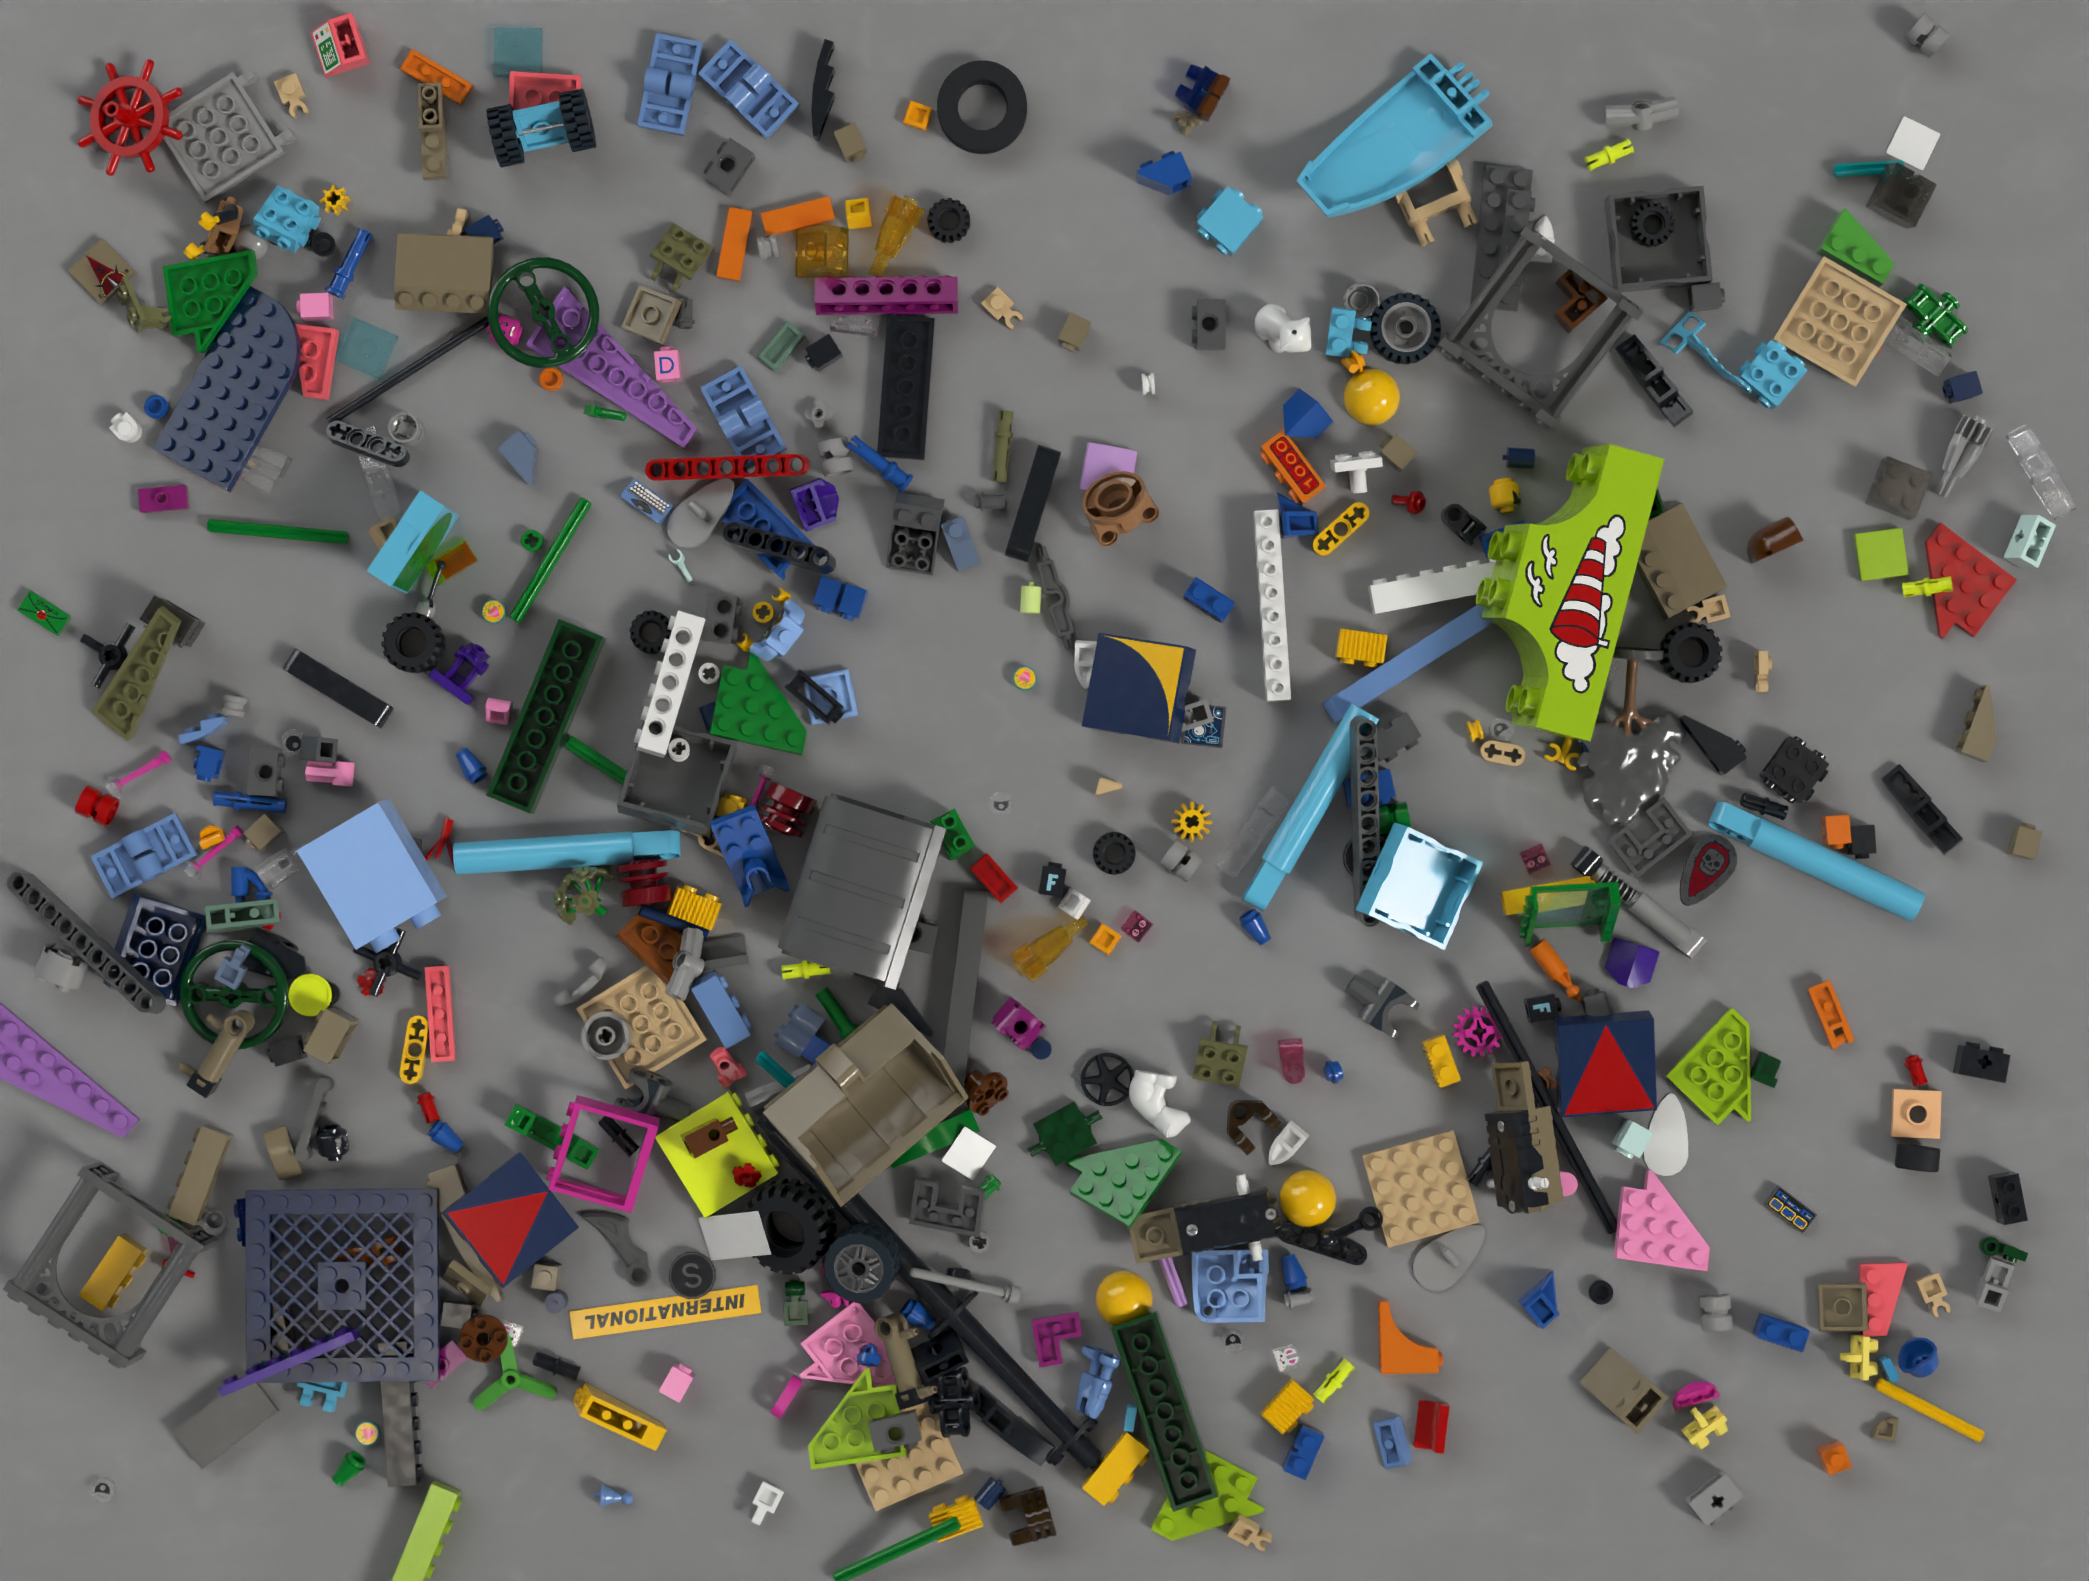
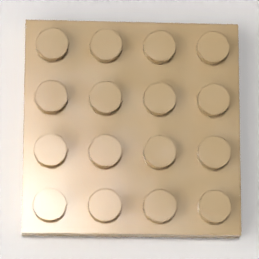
M1824 256L1773 339L1856 387L1907 304Z
M644 966L576 1008L584 1023L594 1014L603 1011H614L622 1014L630 1023L632 1028L630 1047L622 1055L608 1060L625 1090L635 1084L628 1079V1073L631 1069L639 1068L656 1072L708 1040L686 1003L668 996L665 993L668 985L647 966ZM605 1029V1033L602 1034V1038H606L609 1042V1038L612 1037V1032H608L607 1029Z
M1454 1130L1361 1155L1375 1206L1383 1216L1381 1227L1388 1248L1479 1223Z
M929 1401L900 1410V1412L916 1409L922 1434V1440L918 1441L917 1446L906 1448V1456L855 1463L875 1511L963 1474L949 1438H944L941 1434L939 1414H931L929 1410Z

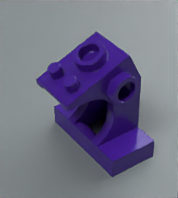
M472 642L466 646L461 645L454 654L457 660L445 674L437 669H433L428 675L466 705H470L475 699L466 690L478 674L482 676L489 667L487 661L490 658L485 653L483 647ZM464 661L474 667L466 679L457 673Z

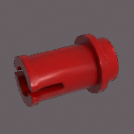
M1918 1054L1906 1057L1904 1066L1908 1068L1913 1086H1918V1083L1919 1086L1927 1083L1928 1079L1921 1064L1923 1059L1919 1058Z
M431 1092L417 1096L418 1101L416 1102L420 1104L426 1124L440 1119L433 1100L435 1096H432Z

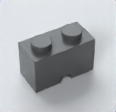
M1407 712L1390 721L1389 725L1391 727L1384 730L1383 727L1377 729L1379 762L1385 760L1387 763L1399 756L1397 751L1405 747L1406 750H1409L1419 743L1417 739L1421 737V734Z

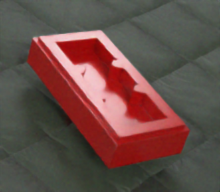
M988 853L983 855L969 868L1000 904L1018 889L1015 883Z

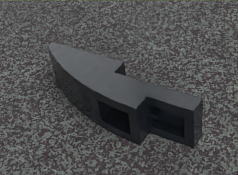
M983 1385L980 1386L977 1391L980 1394L981 1406L980 1410L975 1413L982 1419L981 1422L1021 1454L1042 1466L1056 1447L1021 1416L1018 1417Z

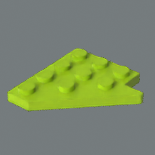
M1732 1007L1665 1074L1717 1126L1733 1109L1746 1122L1749 1123L1751 1121L1749 1023Z
M870 1367L864 1369L808 1444L811 1470L906 1456L904 1445L894 1447L895 1450L889 1453L881 1454L880 1450L874 1452L868 1421L871 1419L900 1413L895 1394L898 1393L896 1383L873 1387ZM892 1427L889 1430V1434L893 1438H899L903 1434L899 1427Z
M1205 1449L1220 1493L1219 1497L1173 1512L1167 1496L1150 1529L1173 1541L1233 1522L1239 1514L1249 1517L1264 1512V1506L1248 1499L1258 1476Z

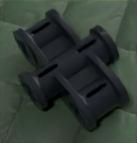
M960 1367L958 1370H953L939 1377L940 1395L934 1393L931 1395L932 1400L928 1402L931 1414H938L940 1412V1430L944 1438H949L951 1435L968 1437L971 1429L969 1410L978 1412L981 1406L979 1392L973 1390L969 1393V1374L967 1368Z

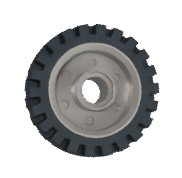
M1398 293L1388 297L1380 304L1371 319L1370 337L1374 348L1378 350L1381 356L1395 364L1409 365L1423 360L1434 350L1440 338L1441 323L1439 314H1437L1436 308L1429 303L1430 301L1426 298L1423 299L1418 294ZM1402 323L1409 324L1411 326V333H1401L1399 325Z

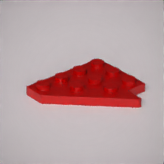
M1939 523L1925 541L1930 579L1951 576L1953 591L1932 594L1938 637L1943 639L1954 624L1974 637L2017 579L1945 525Z

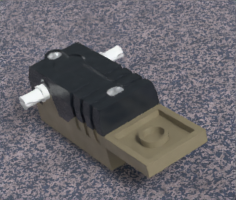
M1529 1061L1493 1063L1491 1067L1498 1111L1485 1114V1121L1488 1124L1486 1129L1487 1133H1489L1488 1143L1491 1145L1490 1157L1493 1171V1179H1488L1486 1185L1488 1188L1495 1189L1497 1207H1503L1511 1214L1547 1211L1550 1204L1564 1201L1550 1106H1535Z
M1246 1174L1236 1176L1237 1192L1175 1204L1173 1207L1141 1213L1131 1229H1129L1136 1264L1243 1243L1249 1244L1248 1247L1253 1261L1262 1260L1260 1240L1278 1237L1276 1229L1282 1226L1280 1217H1278V1209L1275 1205L1277 1203L1275 1193H1269L1266 1186L1250 1189L1248 1180H1246Z

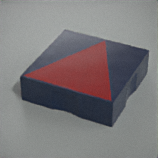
M1649 1010L1620 1012L1606 1016L1579 1015L1554 1017L1555 1051L1558 1059L1556 1074L1557 1108L1561 1117L1657 1110L1654 1018Z
M517 1152L478 1186L465 1193L442 1211V1214L460 1237L473 1249L481 1264L500 1288L508 1285L579 1228L551 1190H548L547 1185L521 1152Z

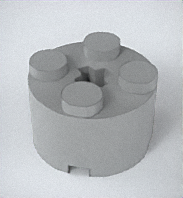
M46 943L34 970V978L43 983H53L56 985V989L67 993L70 989H79L89 964L70 947L62 945L61 949L54 948L55 943Z
M603 1011L594 1014L587 1020L582 1029V1044L585 1050L595 1058L600 1060L614 1059L625 1053L630 1047L632 1041L631 1025L622 1014L614 1011ZM605 1029H607L608 1032H612V1037L609 1038V1042L606 1038H602V1034L605 1033Z

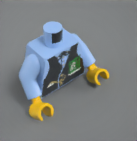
M778 587L780 595L778 597L772 595V599L784 605V608L760 639L754 643L746 633H742L741 635L745 640L742 643L736 641V644L744 652L750 651V653L764 661L784 656L804 630V611L791 599L790 593Z

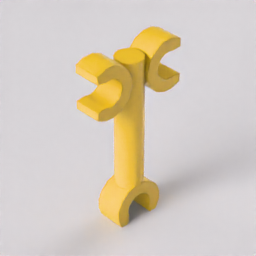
M1565 738L1561 749L1554 743L1549 744V747L1553 748L1556 753L1553 757L1544 755V759L1547 761L1556 760L1564 764L1568 770L1575 771L1576 767L1571 766L1569 763L1570 758L1578 759L1580 757L1578 753L1569 754L1575 739Z

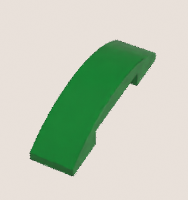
M515 1104L504 1123L505 1126L523 1136L530 1137L554 1151L556 1145H562L563 1138L559 1137L562 1126L525 1107ZM573 1133L566 1157L569 1161L588 1170L600 1149Z
M969 1109L937 1124L891 1164L892 1168L953 1144L964 1127L975 1133L979 1132L980 1129L972 1111Z

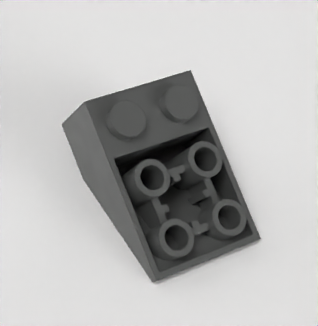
M898 492L894 505L886 568L933 575L944 499Z

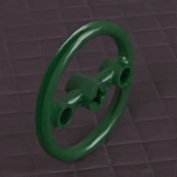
M536 257L516 263L499 277L489 296L488 322L495 341L508 356L527 366L552 368L573 361L588 348L598 328L599 304L593 286L577 268L559 259ZM549 268L560 271L571 277L584 292L588 302L589 319L584 335L576 345H572L568 336L562 333L555 320V306L548 299H544L536 284V276L533 273L534 269ZM529 276L533 279V283L530 286H523L520 283L521 278ZM512 280H515L518 288L525 292L532 306V319L537 325L543 326L551 341V349L554 352V356L536 357L526 354L514 347L504 335L499 323L498 306L504 289ZM539 305L544 311L549 310L548 321L546 317L539 315ZM557 339H563L567 342V346L560 350L555 348L554 342Z
M223 940L203 948L188 962L180 981L179 995L183 1014L194 1031L211 1044H214L219 1034L210 1030L201 1021L193 1004H201L204 1001H220L223 1006L229 1009L236 1008L244 1002L259 1003L263 1007H276L275 1015L266 1028L253 1036L244 1038L238 1049L255 1047L274 1035L282 1025L289 1007V986L281 966L266 950L247 941ZM244 944L251 948L249 954L261 961L271 972L276 986L268 985L264 989L248 988L241 981L239 987L234 990L228 986L213 987L205 982L194 983L193 977L198 967L210 956L223 951H235L236 948H240ZM196 988L203 992V998L197 996ZM266 991L273 995V1001H269L266 998Z

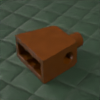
M732 1116L721 1122L714 1118L680 1136L690 1156L697 1158L729 1141L726 1135L738 1130V1127ZM715 1129L716 1137L709 1139V1131Z

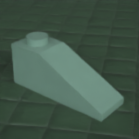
M278 899L205 906L208 935L280 923Z

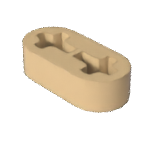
M1489 740L1484 742L1479 749L1481 758L1487 762L1518 766L1525 759L1524 749L1514 744ZM1490 744H1492L1493 749L1501 751L1500 755L1493 754L1489 758L1488 753L1484 752V749L1489 748ZM1513 749H1516L1520 759H1515V762H1511V757L1504 756V752L1510 753L1513 752Z

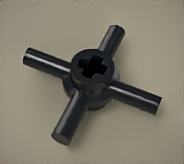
M127 623L116 642H108L104 645L86 634L82 636L80 642L99 653V661L102 664L91 685L100 689L110 670H118L128 656L125 645L136 627ZM111 652H116V660L109 656Z
M397 928L396 931L401 939L378 953L363 946L353 949V953L373 961V967L377 975L369 991L370 995L378 997L386 977L401 973L416 981H419L422 972L402 964V958L398 953L406 934L405 930ZM390 957V962H392V966H388L385 968V963H383V959Z

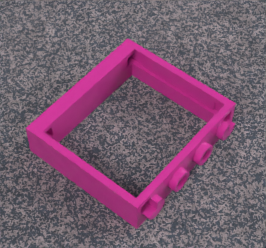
M577 1095L575 1102L570 1101L566 1115L570 1116L569 1122L562 1125L559 1136L563 1138L562 1145H556L553 1155V1159L557 1160L555 1168L550 1166L546 1180L550 1181L548 1190L632 1213L659 1127L660 1118ZM580 1109L647 1128L626 1195L560 1177Z

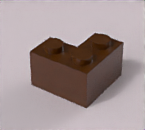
M1569 269L1555 283L1570 301L1560 308L1553 317L1569 334L1608 298L1589 282Z

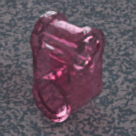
M1302 1038L1278 1040L1284 1079L1291 1084L1300 1083L1305 1077ZM1293 1066L1301 1072V1075L1297 1076V1080H1293L1291 1076L1287 1075V1072L1291 1071Z

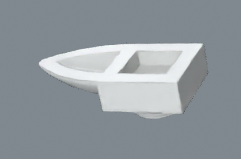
M1543 216L1533 229L1554 243L1552 225L1547 216ZM1540 247L1530 261L1551 264L1552 255Z
M1075 641V673L1084 689L1089 687L1097 641Z
M1292 1120L1271 1145L1269 1151L1270 1165L1280 1164L1288 1160L1309 1137Z

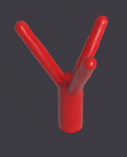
M444 819L440 838L424 857L426 861L435 851V858L438 859L444 844H446L454 868L453 849L449 840L454 820Z

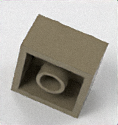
M336 1007L326 1008L324 1011L321 1010L314 1023L317 1025L314 1031H310L304 1039L303 1044L306 1046L303 1051L327 1064L338 1062L360 1020Z

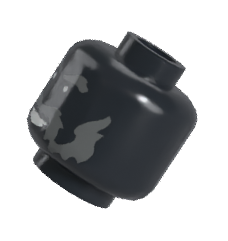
M339 1124L323 1126L322 1130L317 1134L319 1155L328 1158V1161L341 1160L342 1156L349 1151L347 1130L341 1128Z

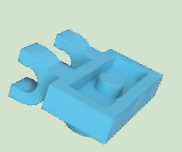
M1332 306L1325 354L1349 358L1350 351L1353 350L1360 354H1367L1368 341L1352 340L1353 328L1370 331L1371 318L1355 317L1356 309Z
M349 1382L297 1383L298 1387L304 1388L299 1405L312 1406L314 1391L327 1394L322 1410L327 1412L335 1411L337 1396L345 1397Z

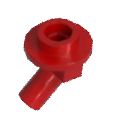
M1412 491L1409 496L1392 495L1391 504L1408 506L1407 512L1417 515L1424 510L1426 498L1421 491Z

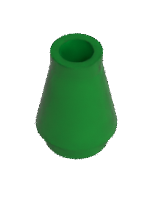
M356 1451L346 1453L335 1474L332 1476L333 1482L342 1487L346 1482L363 1471L366 1464L363 1456Z

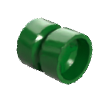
M1406 802L1394 803L1391 808H1388L1386 805L1379 806L1380 836L1389 835L1394 822L1411 828Z

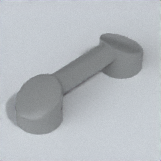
M600 957L588 968L593 975L572 994L567 988L553 1000L555 1005L561 1007L577 1002L602 979L607 961Z

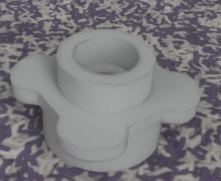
M816 400L814 406L805 411V417L810 419L816 428H822L824 423L833 417V412L824 406L823 401Z

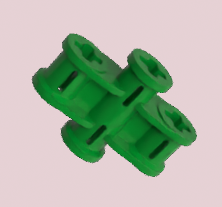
M1920 283L1917 285V290L1909 298H1904L1902 301L1907 304L1906 308L1919 319L1917 323L1911 325V328L1923 340H1927L1932 332L1943 345L1952 349L1954 342L1962 334H1967L1969 331L1966 325L1952 313L1954 309L1960 307V304L1948 292H1944L1939 300L1930 289Z

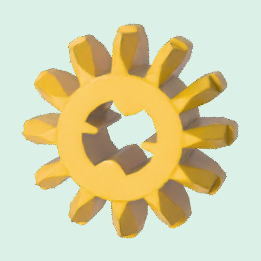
M1193 801L1190 802V810L1187 809L1184 803L1181 804V808L1184 811L1183 814L1178 810L1174 811V814L1179 816L1180 820H1171L1173 824L1180 823V826L1173 830L1175 833L1181 829L1184 831L1180 835V839L1183 840L1186 834L1189 833V842H1193L1194 833H1196L1199 840L1203 839L1199 831L1202 830L1208 834L1210 830L1203 827V825L1212 824V820H1204L1203 818L1208 816L1210 812L1200 813L1204 807L1203 804H1200L1197 810H1194L1195 803ZM1196 816L1197 820L1195 821H1198L1197 827L1192 826L1188 828L1186 826L1188 822H1185L1186 817Z

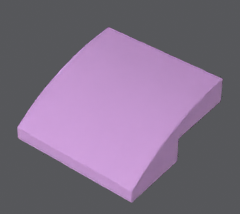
M1088 442L1079 489L1087 491L1092 483L1112 472L1127 471L1134 473L1138 451Z

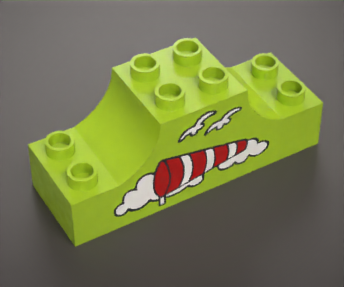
M1612 444L1585 447L1582 449L1581 454L1573 453L1569 460L1566 480L1574 482L1569 499L1555 514L1537 524L1505 525L1504 532H1494L1488 548V558L1496 560L1492 578L1484 577L1479 584L1476 594V605L1484 607L1481 618L1490 620L1508 634L1516 646L1523 668L1521 686L1512 685L1505 706L1506 712L1513 714L1511 724L1562 738L1591 742L1664 463L1663 458Z

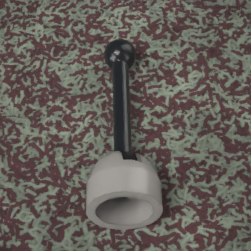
M442 560L436 564L438 569L428 598L422 599L416 608L417 613L428 617H434L436 612V605L432 598L441 572L446 567V563Z

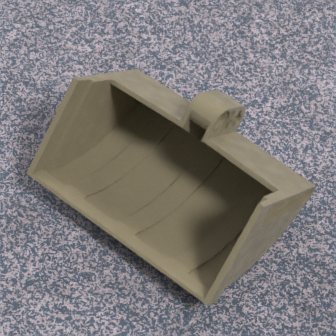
M891 1003L889 1006H882L839 1044L835 1045L833 1043L815 1059L816 1063L763 1107L765 1110L763 1114L809 1165L832 1198L842 1207L969 1097L946 1059Z

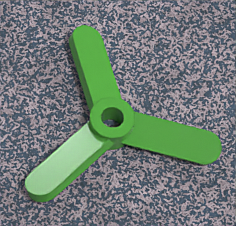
M508 1333L507 1346L499 1356L503 1375L474 1399L473 1405L477 1410L486 1409L509 1389L516 1387L548 1399L554 1398L557 1394V1388L554 1385L521 1374L520 1370L517 1369L512 1340ZM509 1375L514 1376V1377H515V1380H514V1381L509 1380V1379H508V1376H509Z

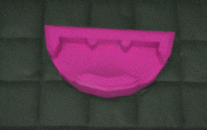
M1691 1382L1676 1393L1672 1405L1674 1410H1679L1718 1398L1720 1395L1716 1386L1710 1382Z

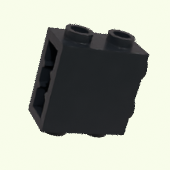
M1791 736L1786 737L1759 775L1764 779L1762 783L1772 790L1775 788L1783 793L1782 797L1791 804H1794V802H1807L1815 792L1812 789L1817 781L1822 782L1829 772L1826 769L1829 766V763L1825 761L1826 756L1815 749L1813 752L1805 747L1807 743L1798 736H1794V738Z

